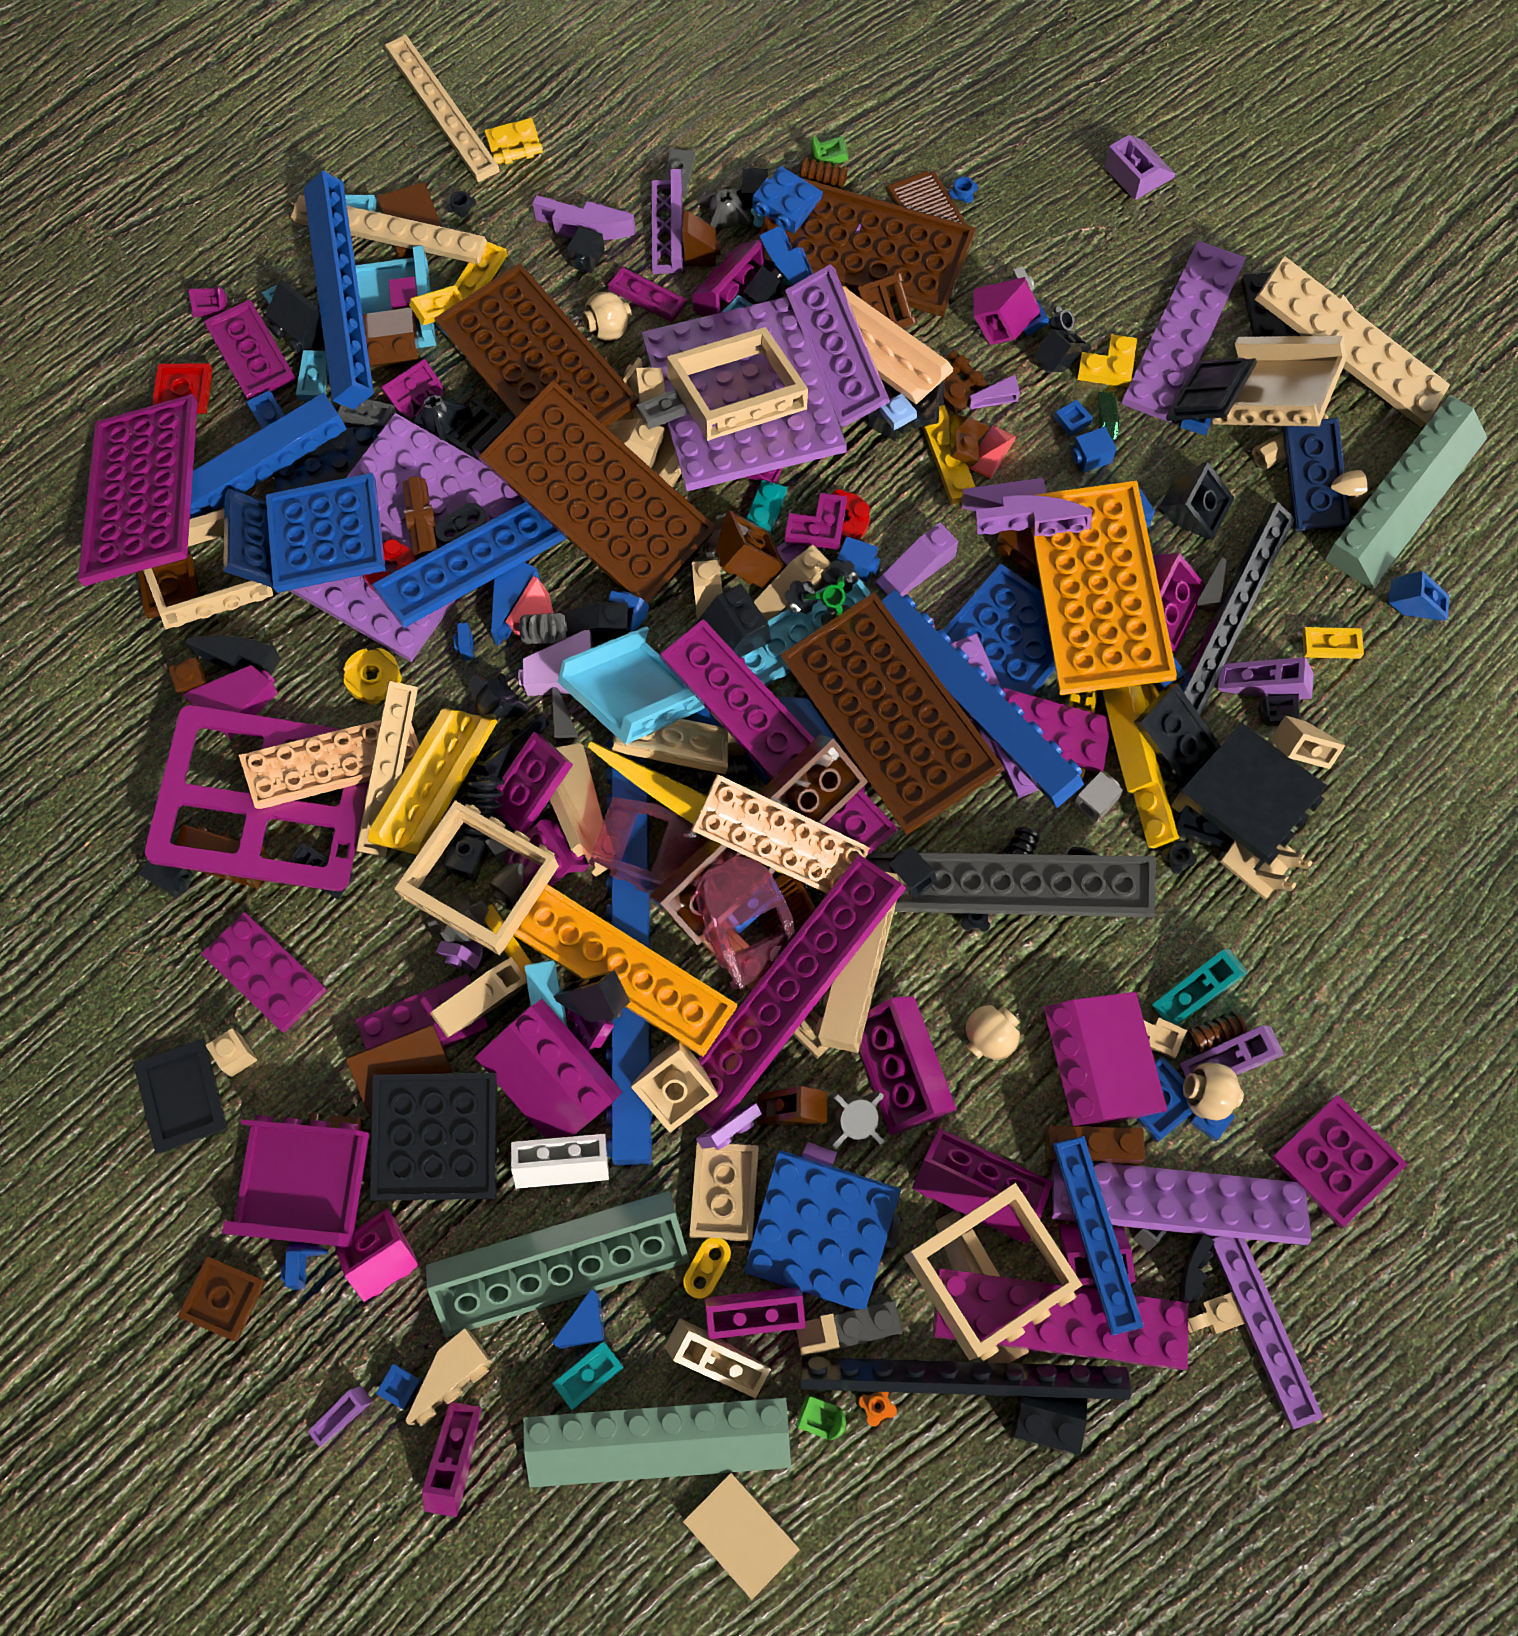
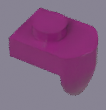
M216 285L215 288L188 289L192 317H214L226 310L228 299L224 290L219 285Z

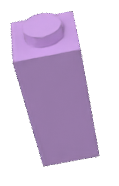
M590 630L579 632L523 659V669H519L518 678L519 685L524 686L527 696L552 695L553 687H557L560 694H570L557 682L562 661L566 658L593 648Z

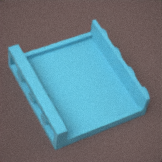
M423 246L413 247L414 258L355 265L362 314L393 310L389 290V280L414 276L417 285V295L421 296L431 293L428 261ZM416 318L415 325L419 347L436 346L434 322L422 325L419 319Z
M648 627L631 631L624 636L609 640L607 643L566 658L562 661L557 681L625 745L705 708L660 659V655L645 642L649 631Z

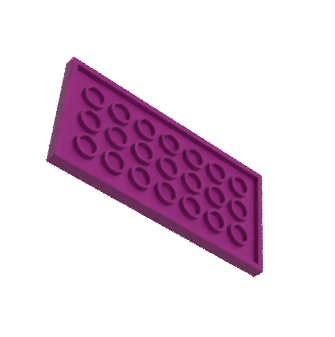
M193 394L95 422L78 580L83 586L187 558L198 404Z

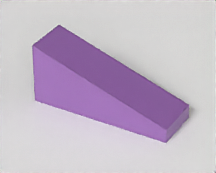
M1016 375L971 395L969 408L975 409L1018 402L1020 390Z
M362 1386L349 1390L308 1433L319 1447L324 1446L368 1407L373 1400Z

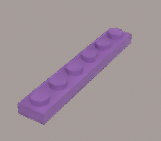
M977 633L951 644L954 649L959 646L969 657L967 662L972 667L977 664L986 673L988 678L985 680L990 685L996 683L1001 688ZM994 745L1017 798L1038 791L1039 789Z
M1222 1236L1212 1239L1215 1243L1211 1248L1229 1290L1235 1297L1244 1318L1246 1329L1290 1430L1324 1418L1246 1240Z

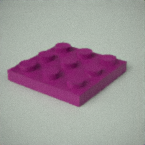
M1338 1094L1271 1157L1294 1182H1297L1306 1190V1194L1340 1229L1344 1228L1408 1165Z

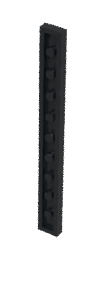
M1279 502L1269 505L1180 686L1199 715L1295 520Z
M802 1357L801 1389L1131 1399V1385L1127 1367Z

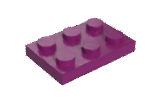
M533 732L502 779L505 780V784L496 786V788L504 792V795L495 798V800L502 802L503 806L494 810L500 813L501 817L514 830L526 835L574 764L542 735Z

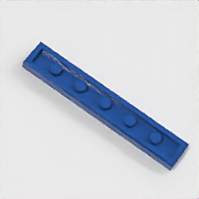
M1081 1136L1054 1143L1052 1147L1110 1336L1143 1328V1322L1085 1137Z

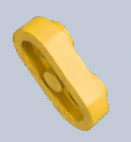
M709 1238L699 1248L684 1276V1288L692 1298L705 1299L715 1290L731 1259V1250L725 1240ZM714 1249L721 1251V1257L718 1260H712L709 1257L710 1252ZM699 1277L706 1280V1285L702 1289H697L694 1286L695 1280Z

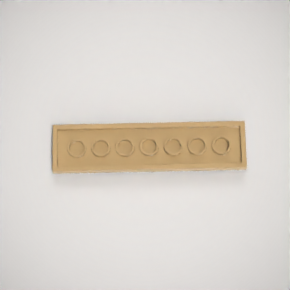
M1285 256L1279 260L1255 298L1257 302L1302 336H1343L1348 356L1343 368L1419 427H1423L1428 423L1450 386L1448 382Z

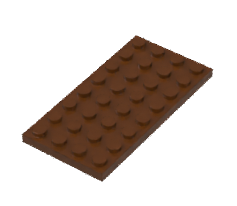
M802 178L823 191V195L795 234L789 230H785L792 249L797 247L804 249L813 274L831 264L836 270L841 285L843 287L846 286L849 290L858 292L857 288L902 273L904 279L902 285L909 307L941 317L945 316L974 239L976 227ZM765 217L756 240H761L759 235L778 227L776 222ZM861 222L860 231L858 234H856L855 232ZM764 246V263L774 268V261ZM887 287L886 291L890 302L897 303L893 287Z
M521 263L515 265L434 318L437 326L507 410L512 413L515 419L553 380L605 427L637 407L639 398Z
M554 380L479 456V460L623 590L643 599L647 603L713 533L714 525Z
M875 592L780 654L782 660L906 835L1004 771L1003 764Z

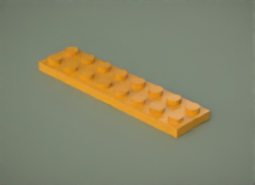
M548 884L514 934L515 937L549 959L555 960L557 964L581 979L615 970L630 1000L626 1008L675 1040L680 1041L702 1057L705 1056L737 1008L735 1002Z

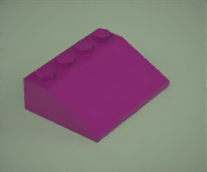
M1136 992L1074 999L1044 1007L1073 1126L1099 1127L1168 1111Z
M543 999L530 1006L475 1057L488 1073H496L497 1084L545 1139L572 1137L614 1102L623 1092Z

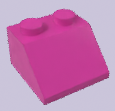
M388 1208L354 1230L351 1247L334 1246L345 1278L364 1302L372 1296L379 1295L386 1287L398 1279L406 1277L413 1269L419 1266L413 1249Z

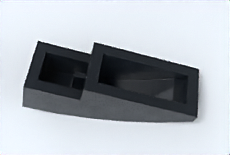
M224 635L187 638L185 641L193 655L231 672H236L252 665L259 672L264 669L271 675L281 660L273 646L242 637Z

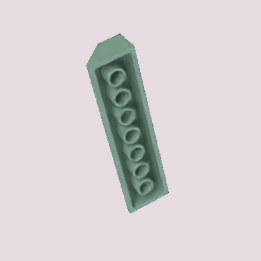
M1452 395L1448 396L1334 543L1325 559L1327 562L1371 590L1375 587L1486 441L1487 435L1474 408Z
M670 1191L427 1264V1290L444 1335L449 1337L460 1333L463 1329L472 1330L588 1294L591 1289L598 1291L689 1263L690 1260Z
M786 1398L523 1417L524 1455L530 1488L791 1468Z

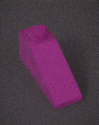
M454 1402L449 1403L422 1489L424 1512L457 1517L468 1478L482 1411L481 1407Z

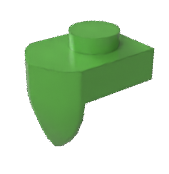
M814 136L811 141L812 158L816 159L818 163L820 160L824 161V164L831 162L832 166L848 161L847 145L844 136L819 143L818 139Z
M806 1394L795 1426L825 1439L834 1440L840 1437L846 1430V1418L839 1406Z

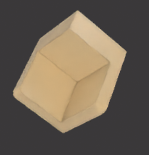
M833 1314L805 1321L806 1328L796 1329L801 1356L836 1350L840 1347Z

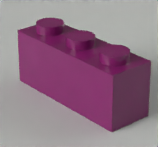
M800 1287L705 1298L709 1339L806 1328L803 1296Z

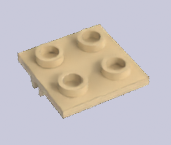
M1236 841L1233 842L1220 860L1225 867L1263 899H1267L1275 889L1292 891L1295 888L1296 883H1288L1287 879L1289 877L1283 875L1288 868L1301 867L1308 869L1312 864L1311 860H1303L1304 854L1296 853L1288 845L1284 848L1279 844L1276 849L1280 851V854L1269 866L1264 862L1259 870L1255 871L1253 868L1260 859Z

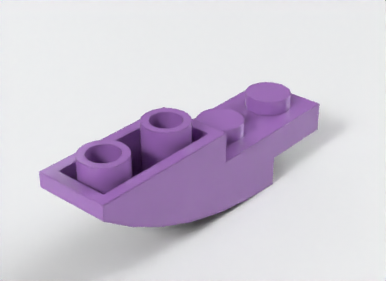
M537 195L533 201L536 220L552 224L556 235L573 238L579 226L602 233L603 240L625 238L635 235L636 232L634 214L624 210H616L603 204L589 201L586 202L582 209L575 205H568L555 201L552 198H544Z
M1036 495L1002 497L1001 507L976 510L977 534H996L1007 530L1021 531L1033 527L1035 536H1053L1056 533L1069 531L1078 533L1091 529L1092 512L1090 508L1059 498Z

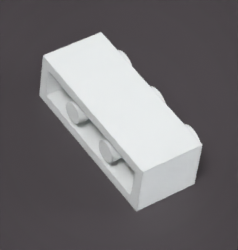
M605 1134L511 1142V1170L515 1188L609 1180Z

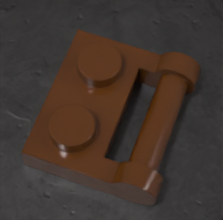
M902 273L857 288L860 299L902 329L911 328L918 324L916 317L912 316L902 282H904ZM891 286L893 287L903 319L897 322L886 288Z

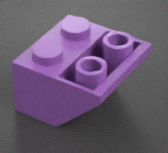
M1127 135L1109 146L1104 168L1134 200L1168 182L1176 175L1144 140Z

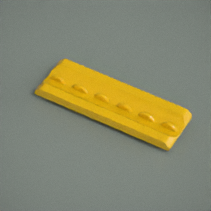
M443 708L370 827L368 841L373 844L418 855L438 826L497 724V720L468 714L459 710Z

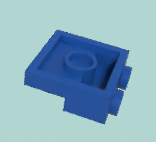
M780 166L771 179L766 178L753 195L752 208L759 215L768 217L776 222L779 227H784V230H789L795 234L821 200L823 191Z

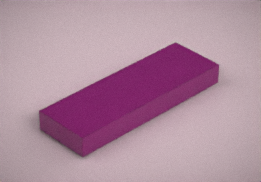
M624 267L620 268L608 284L609 291L671 323L675 321L686 306L685 298Z

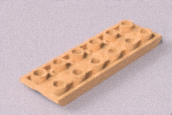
M843 287L882 380L917 404L953 372L952 366L946 359Z
M381 720L239 755L254 807L263 809L368 782ZM412 723L402 773L419 748Z
M718 774L692 827V831L827 894L858 854L866 858L870 849Z

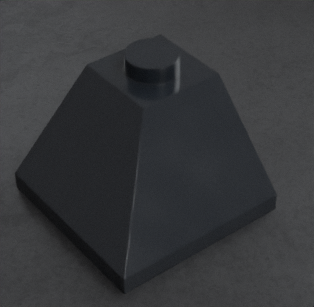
M1203 462L1169 487L1160 504V508L1174 525L1207 540H1213L1235 497L1208 462Z

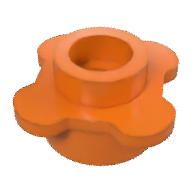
M874 1392L860 1397L859 1406L864 1408L868 1416L867 1423L869 1425L877 1426L881 1420L887 1417L893 1418L896 1415L897 1408L891 1404L888 1398L889 1392ZM876 1403L881 1405L879 1410L875 1409Z

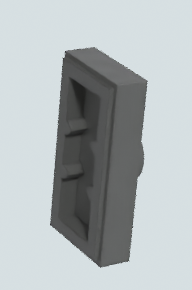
M671 149L664 180H671V169H681L682 197H687L696 158L695 151ZM662 189V194L671 195V189Z
M367 399L354 410L340 405L337 413L344 422L360 426L370 425L382 431L395 414L396 408L392 404Z

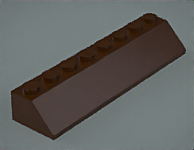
M818 735L758 794L824 825L868 781L834 738ZM709 839L649 897L696 945H699L762 885L776 869Z

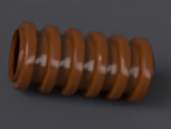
M805 157L801 164L799 176L800 178L814 180L818 183L823 182L825 185L831 184L832 187L837 185L839 189H842L845 186L848 169L845 165L841 168L839 164L832 166L831 162L824 164V161L820 160L818 163L816 159L809 161V158Z
M1232 1010L1229 1012V1015L1225 1013L1220 1018H1213L1212 1022H1204V1026L1199 1024L1195 1029H1188L1187 1039L1191 1048L1196 1053L1201 1054L1204 1053V1049L1208 1051L1213 1046L1221 1045V1042L1225 1043L1230 1039L1238 1037V1035L1245 1034L1247 1026L1242 1015L1236 1010Z

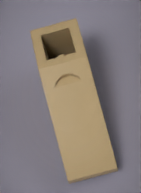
M512 957L487 971L434 1009L430 1014L448 1038L516 996L527 984L526 976Z
M463 1329L438 1350L405 1420L408 1425L415 1426L419 1423L420 1426H423L437 1414L435 1409L444 1401L446 1404H449L463 1393L461 1387L471 1380L475 1383L489 1371L487 1366L493 1361L471 1331Z

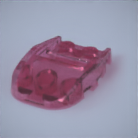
M613 797L588 864L594 866L595 862L611 870L609 875L620 881L623 879L635 885L636 889L647 893L649 890L655 891L709 838L692 831L694 824L658 804ZM646 813L669 822L651 872L621 862L638 814L645 815Z
M744 856L731 858L709 869L700 879L696 891V901L699 914L703 915L706 928L703 930L706 941L711 943L717 955L715 958L720 967L726 968L733 979V981L729 982L731 987L741 990L745 988V985L764 976L793 939L795 929L792 914L772 874L764 865L752 858ZM776 907L781 921V931L734 954L726 931Z

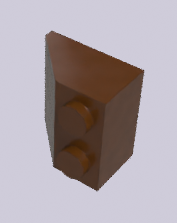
M411 307L362 314L370 368L422 361L414 313Z
M730 510L725 514L716 548L721 568L728 574L734 573L740 576L748 584L754 583L764 588L784 566L769 531Z

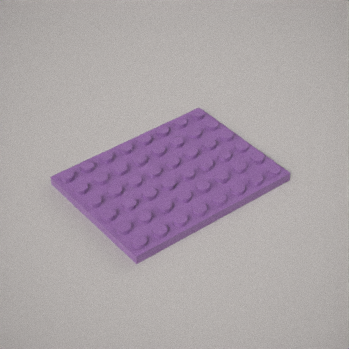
M788 297L642 332L651 368H662L665 393L674 390L667 377V356L763 327L768 329L808 388L806 410L708 441L690 413L667 422L686 491L847 452L842 431L810 342L804 338ZM763 352L688 375L709 410L786 387Z
M396 413L346 477L373 473L376 479L382 541L385 543L388 540L394 539L411 550V534L408 533L404 512L406 503L402 484L408 477L418 476L419 478L426 479L435 525L441 519L469 503L478 504L485 510L487 523L526 502L482 462ZM471 518L468 522L475 523L477 519ZM434 529L437 549H439L443 545L438 542ZM449 532L445 536L452 537L454 533ZM386 564V571L384 572H396V564ZM363 575L289 590L410 662L413 661L456 601H452L403 628L375 591L366 584Z

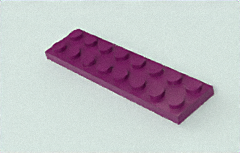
M938 1269L936 1271L980 1342L1062 1286L948 1269ZM1078 1288L1074 1291L1077 1296L1075 1299L1062 1307L1056 1303L1048 1310L1051 1315L1036 1325L1030 1321L1022 1328L1025 1333L1010 1343H1008L1007 1339H1004L997 1344L998 1346L1186 1370L1188 1369V1303L1134 1295L1144 1327L1110 1336L1097 1290ZM934 1305L932 1337L956 1340Z

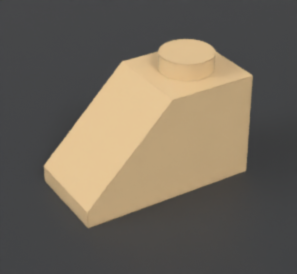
M719 560L692 562L697 621L715 597L722 593Z
M1286 715L1270 738L1288 758L1328 769L1331 768L1345 747L1341 741L1307 721Z

